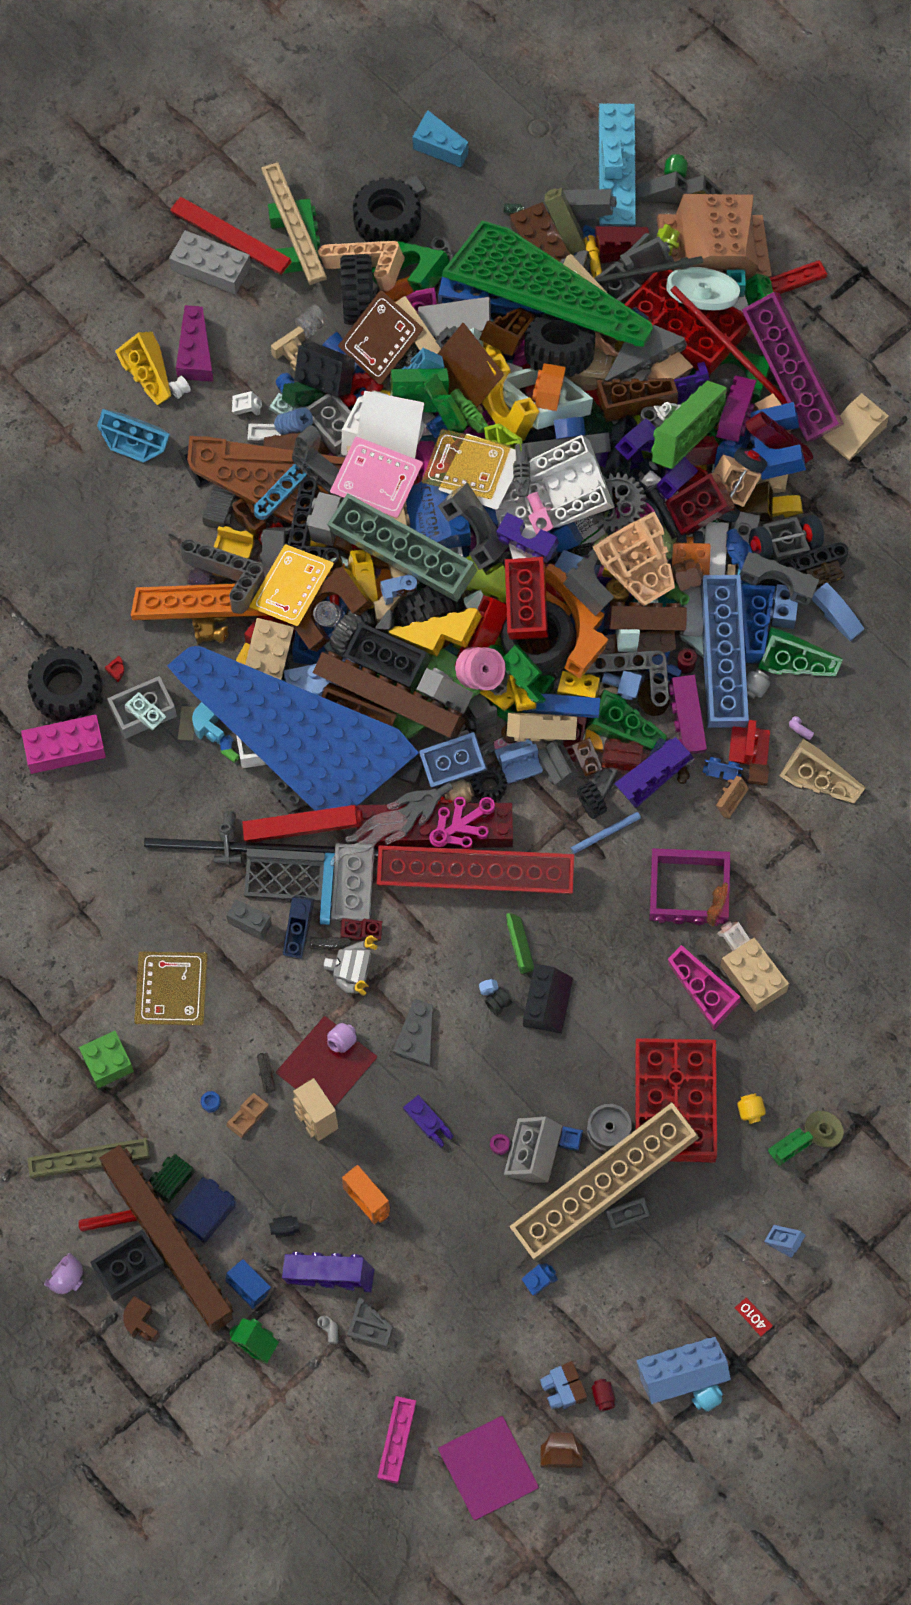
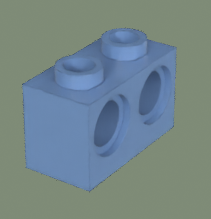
M777 584L776 591L773 593L774 608H771L770 612L772 626L794 629L798 603L790 600V593L785 585ZM782 596H785V597H787L788 599H787V600H784V599H782L781 597H782ZM784 613L787 616H780L779 614Z

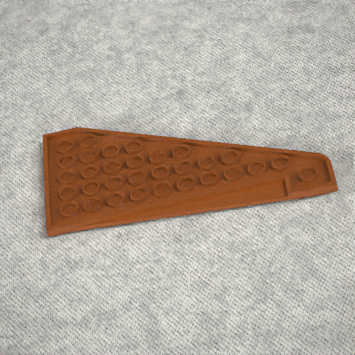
M189 436L188 465L195 474L254 505L295 463L292 460L293 450L230 442L226 439ZM321 454L339 470L341 469L345 460L344 457ZM296 469V475L293 478L296 479V476L299 473L303 474V471ZM284 481L282 486L289 489L292 487V483ZM317 483L321 493L331 495ZM299 486L272 513L292 524ZM274 493L270 495V499L276 502L280 499V496ZM266 501V506L263 508V510H265V511H266V507L269 505V504L267 503V501ZM336 535L333 546L350 555V551H353L351 543ZM377 557L372 558L374 568L389 569L388 563Z

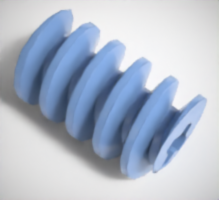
M307 408L279 414L274 421L275 429L280 435L301 433L309 425L313 424V416Z

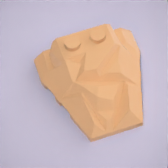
M655 512L626 525L593 546L601 564L643 606L675 588L671 565L668 564L666 557L668 552L667 546H664L662 537L664 530Z

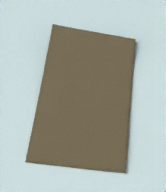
M181 706L178 740L193 741L194 727L192 716L197 707Z

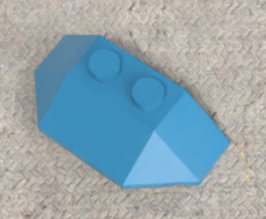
M102 409L97 425L110 450L143 463L165 452L170 437L168 432L158 426L106 409Z

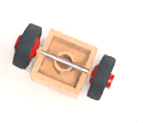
M739 447L734 454V458L722 455L713 473L719 474L733 503L744 507L761 477L760 473L765 470L767 461L757 452ZM735 507L718 518L728 522H735L740 515V511Z

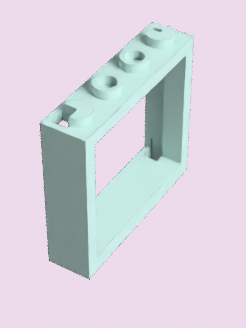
M531 367L508 374L503 385V397L505 403L510 408H512L515 401L528 398L518 389L535 384L538 370L535 371ZM564 376L561 394L570 402L559 404L557 411L538 408L540 412L532 426L536 429H541L554 425V420L590 415L593 398Z

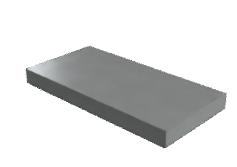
M489 297L422 306L418 307V315L435 340L441 337L439 333L446 327L450 329L455 325L456 328H459L462 323H465L469 330L476 328L482 332L486 322L491 320V300Z
M336 843L331 909L332 921H341L342 918L362 921L363 918L370 919L374 845Z

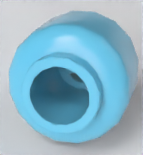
M716 1384L693 1391L694 1398L692 1401L698 1409L703 1408L705 1411H710L722 1402L724 1393Z

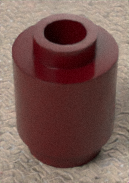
M686 648L679 652L677 667L682 673L688 674L694 671L697 661L695 651Z
M606 1379L595 1381V1385L591 1386L596 1407H599V1411L615 1408L616 1399L611 1382L606 1381Z

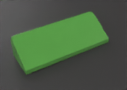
M507 913L506 922L519 971L521 974L532 972L534 965L522 920L517 915Z

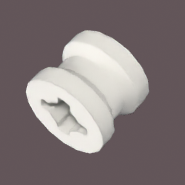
M182 376L178 377L177 381L169 383V388L177 399L181 398L182 394L191 391L189 384Z

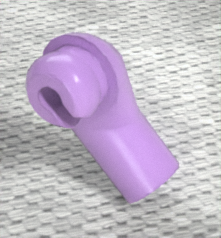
M793 717L789 721V727L809 741L813 737L814 732L801 725L802 720L799 717Z

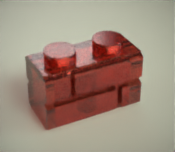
M618 739L605 740L602 767H612L626 771L633 770L641 763L643 745L635 741L623 743Z

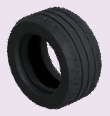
M547 601V622L555 626L559 631L558 640L545 653L529 654L525 652L541 670L542 674L540 676L550 675V673L553 674L566 665L576 643L575 631L569 616L560 606L550 601ZM506 617L501 630V641L503 649L507 654L514 645L519 644V639H509Z

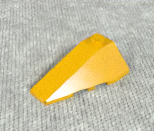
M138 332L115 350L122 367L134 376L133 379L144 387V391L156 405H161L171 397L161 349L153 332Z

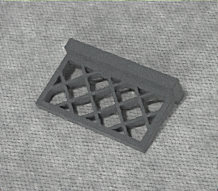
M247 848L244 897L292 900V897L295 895H290L286 889L295 882L301 889L296 895L315 898L314 901H321L325 853ZM251 863H260L264 869L255 876L251 871ZM273 864H279L283 870L274 877L268 869ZM293 865H297L302 869V872L295 878L288 872V869ZM311 867H320V874L314 879L307 872ZM267 871L273 879L264 886L258 877ZM286 872L292 880L283 887L277 879ZM305 873L311 882L303 888L296 880ZM255 880L262 886L258 892H249V885ZM274 881L282 888L276 894L270 893L267 889ZM314 883L319 889L318 896H310L305 890Z

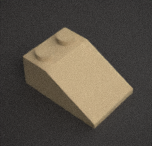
M861 393L840 415L844 424L823 435L822 439L850 461L887 427L889 415Z

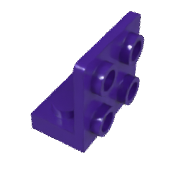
M705 362L697 363L698 371H695V375L674 379L678 391V404L681 405L687 401L690 395L698 390L699 386H702L707 380L710 381Z

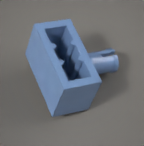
M624 670L622 676H617L605 672L602 684L618 687L617 693L622 694V698L632 700L637 698L646 674Z

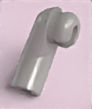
M320 1316L317 1324L328 1333V1344H338V1324L328 1316Z

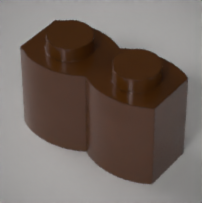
M240 498L232 504L235 519L246 528L247 532L253 534L254 539L257 540L260 538L259 534L263 529H266L265 520L256 518L253 504Z

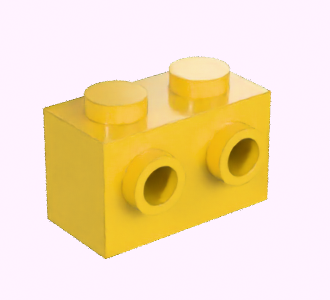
M562 671L557 694L598 698L600 678L587 674L579 679L569 671Z

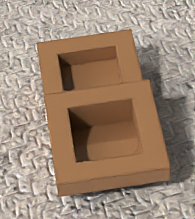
M253 1093L241 1105L240 1110L227 1122V1127L242 1138L263 1115L269 1104Z

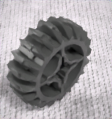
M349 611L348 615H344L343 619L339 620L330 638V645L335 653L344 657L360 622L375 628L374 618L369 613L364 612L359 616Z

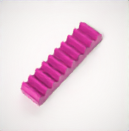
M398 1396L395 1398L377 1477L378 1480L399 1483L416 1408V1400Z

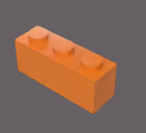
M544 363L543 369L538 370L532 397L533 400H536L535 405L537 408L557 411L566 367Z

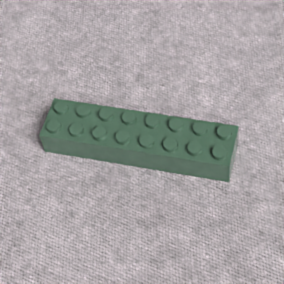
M348 493L327 523L333 534L407 575L414 576L416 580L456 602L478 571L474 562Z

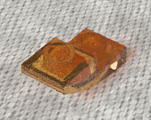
M726 882L722 886H717L712 893L713 905L706 913L708 915L707 923L712 927L717 922L725 906L728 892V883Z

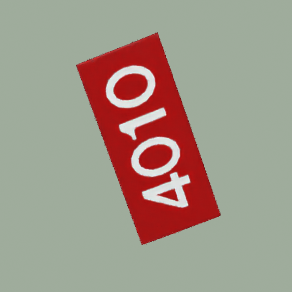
M747 1297L734 1307L760 1337L773 1326Z

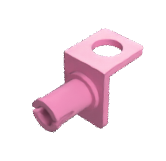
M538 492L528 495L527 498L534 511L528 517L536 535L540 531V528L537 526L539 518H544L547 522L546 527L542 530L547 532L553 529L554 526L547 513L552 508L543 506Z

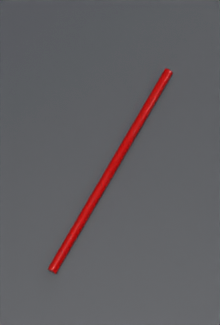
M673 286L670 291L771 394L775 395L782 405L787 404L785 396L676 286Z

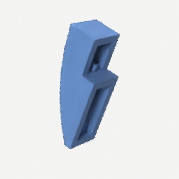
M827 582L814 592L812 601L825 613L824 617L849 641H852L864 631L862 624L849 606Z

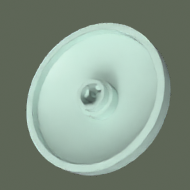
M703 267L677 269L668 276L666 285L668 293L675 300L682 303L670 291L673 286H676L698 309L703 310L730 308L737 303L740 294V287L734 279L722 272Z

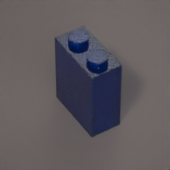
M202 1177L172 1215L175 1221L206 1243L236 1207L234 1201L235 1197L226 1190L224 1192L218 1188L219 1185L213 1179L207 1180L205 1177Z

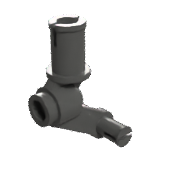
M231 810L229 817L228 811L224 812L223 824L220 825L218 830L220 839L224 841L225 855H214L215 864L226 863V865H230L231 863H242L241 854L230 855L229 841L234 838V832L236 831L234 825L236 813Z

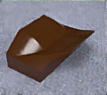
M550 1433L546 1442L541 1445L540 1467L582 1468V1445L577 1442L573 1433Z

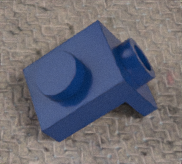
M547 1263L537 1265L521 1278L532 1295H537L550 1283L558 1280L556 1271Z

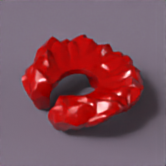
M366 372L364 374L355 373L353 375L351 393L340 396V400L347 407L354 406L357 398L353 394L358 388H366V391L380 392L384 386L377 383Z

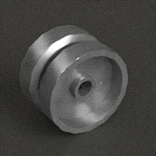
M603 1104L590 1114L587 1123V1138L590 1145L596 1151L605 1154L631 1134L632 1124L628 1112L615 1104Z

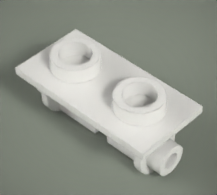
M665 402L662 406H654L657 411V416L664 421L681 405Z

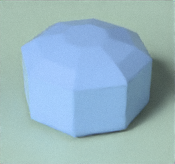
M490 979L479 984L480 993L482 995L494 994L498 990L497 980Z

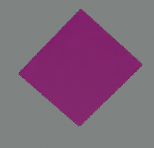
M503 1416L438 1448L473 1520H477L539 1488Z

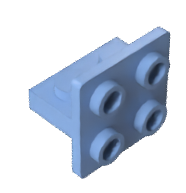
M526 739L525 742L520 741L495 749V755L502 773L504 772L507 784L543 772L538 759L536 743L532 744V741H529V739Z

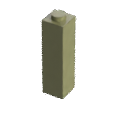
M563 189L549 190L545 194V204L569 254L576 255L579 251H586L585 237Z

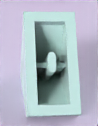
M616 629L618 652H637L640 635L639 629Z

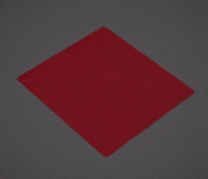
M324 1016L279 1067L276 1074L295 1089L314 1078L332 1106L335 1107L376 1060L377 1056L357 1040L346 1052H334L327 1044V1035L336 1024Z

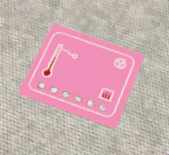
M355 437L330 492L344 498L348 493L377 510L398 518L423 462L365 439Z

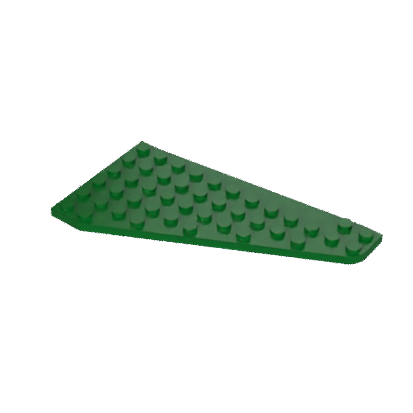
M482 220L443 270L442 277L448 278L451 281H458L608 335L617 341H624L634 346L644 347L652 335L653 326L650 321L511 229Z

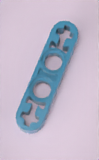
M294 464L255 504L254 515L256 518L265 520L270 517L290 494L296 490L301 480L307 477V474L303 471V474L299 473L296 479H294L296 469L300 470ZM284 481H290L292 483V487L286 489L282 486V483ZM271 494H278L280 499L276 502L270 499ZM267 501L269 505L266 507V513H259V508L263 509Z
M325 853L320 909L321 925H330L335 853Z

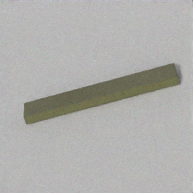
M143 1138L27 1158L30 1179L102 1167L99 1158L118 1145L123 1150L125 1148L128 1149L133 1157V1162L150 1159L148 1140Z

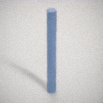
M636 812L570 847L572 853L575 854L641 819L640 814Z

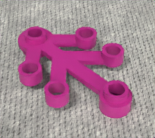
M463 797L455 798L452 825L446 829L445 824L446 820L450 817V811L446 807L440 808L438 811L437 829L430 833V843L437 848L444 847L446 844L460 845L463 849H470L472 847V839L468 836L463 838L451 836L455 832L477 835L479 839H486L488 837V829L485 826L475 827L468 826V824L483 814H491L495 809L494 800L489 797L482 798L479 802V807L461 819L466 801ZM462 801L463 805L459 806L456 803ZM488 805L491 808L489 810H485L483 807ZM445 811L448 814L446 816H442L441 812ZM481 830L486 832L484 835L479 834ZM437 837L443 838L441 841L436 840ZM464 841H469L470 844H469V845H464L463 842H464Z

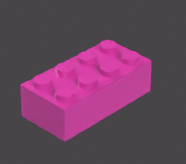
M97 715L21 731L31 774L106 758Z

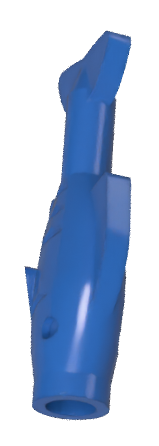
M731 529L726 532L727 553L732 558V565L738 564L741 571L748 552L752 553V549L748 542L738 533L737 529Z

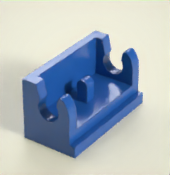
M243 1259L226 1273L225 1282L252 1309L268 1296L267 1292L271 1290V1287Z

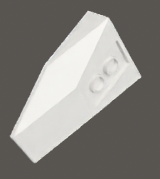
M583 435L538 455L529 461L531 479L529 495L538 492L543 506L552 508L547 513L554 528L615 508L591 443ZM512 480L497 510L494 509L498 525L501 524L508 512L524 520L525 529H534L528 517L534 512L527 497H517L515 484ZM539 518L537 526L544 529L547 522L544 518Z

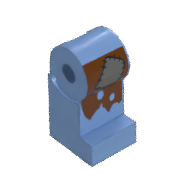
M405 575L381 581L380 588L385 605L393 603V598L412 595L417 590L416 578L412 575Z

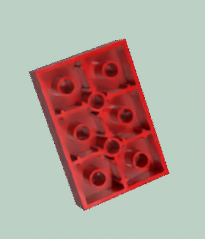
M666 270L653 273L624 305L650 321L652 326H658L684 337L687 346L679 353L696 370H698L697 363L705 362L710 376L730 354V351L684 304L675 300L668 293L666 288L667 280L673 271ZM733 306L722 310L699 309L735 347L750 331V326L743 312Z
M636 1038L635 1130L670 1103H673L699 1138L668 1162H716V1040Z

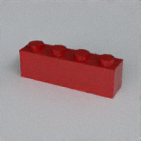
M483 595L477 609L482 617L467 647L461 646L457 657H459L461 652L470 647L488 648L490 645H495L507 617L506 604Z

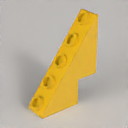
M468 608L464 612H452L444 617H432L428 621L412 622L409 626H396L389 630V634L420 650L438 656L446 640L466 648L482 616L476 608Z

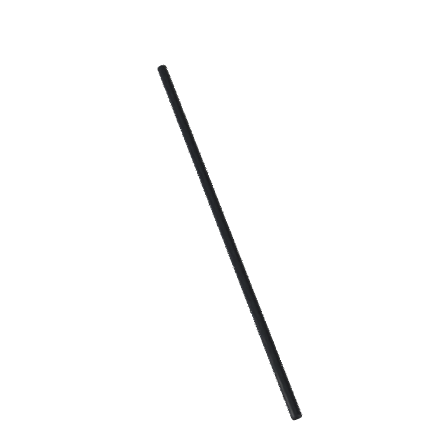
M145 838L144 847L224 851V841ZM229 842L230 851L247 852L248 848L335 853V846ZM378 848L374 850V858H378Z

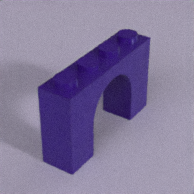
M645 418L627 433L615 448L627 460L639 451L651 453L655 441L653 434L656 427ZM684 457L673 469L665 467L666 475L658 482L657 489L668 500L686 485L698 470Z

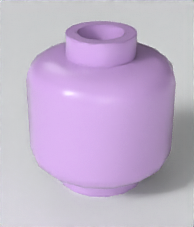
M344 1023L337 1024L327 1035L328 1046L334 1052H346L356 1042L354 1027Z

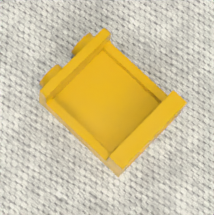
M218 526V535L214 547L250 559L255 545L254 535L247 531L240 532L233 530L231 527ZM206 571V573H208V574L220 576V575H217V574H215V573Z

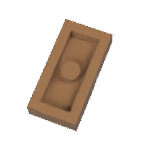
M736 776L734 780L729 779V788L723 787L724 794L719 799L716 807L725 818L731 817L749 789L742 777Z

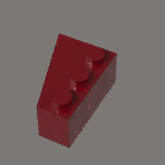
M596 226L595 242L599 249L600 264L619 261L621 259L620 255L626 253L645 233H649L648 227Z

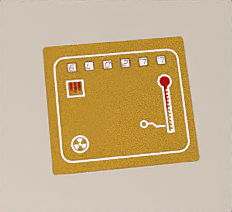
M442 429L422 483L455 490L468 482L476 496L492 499L511 445Z
M139 952L134 1023L203 1025L207 953Z

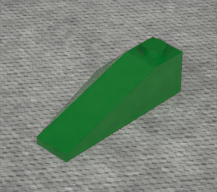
M605 689L602 691L599 697L601 698L599 718L589 717L585 729L591 730L600 736L652 752H656L663 747L667 735L653 723L644 719L638 710L630 707L624 698Z

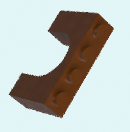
M343 566L333 570L332 575L324 580L299 625H293L304 643L312 651L317 652L330 641L317 618L319 605L325 598L331 595H339L350 611L359 616L374 605L351 571Z

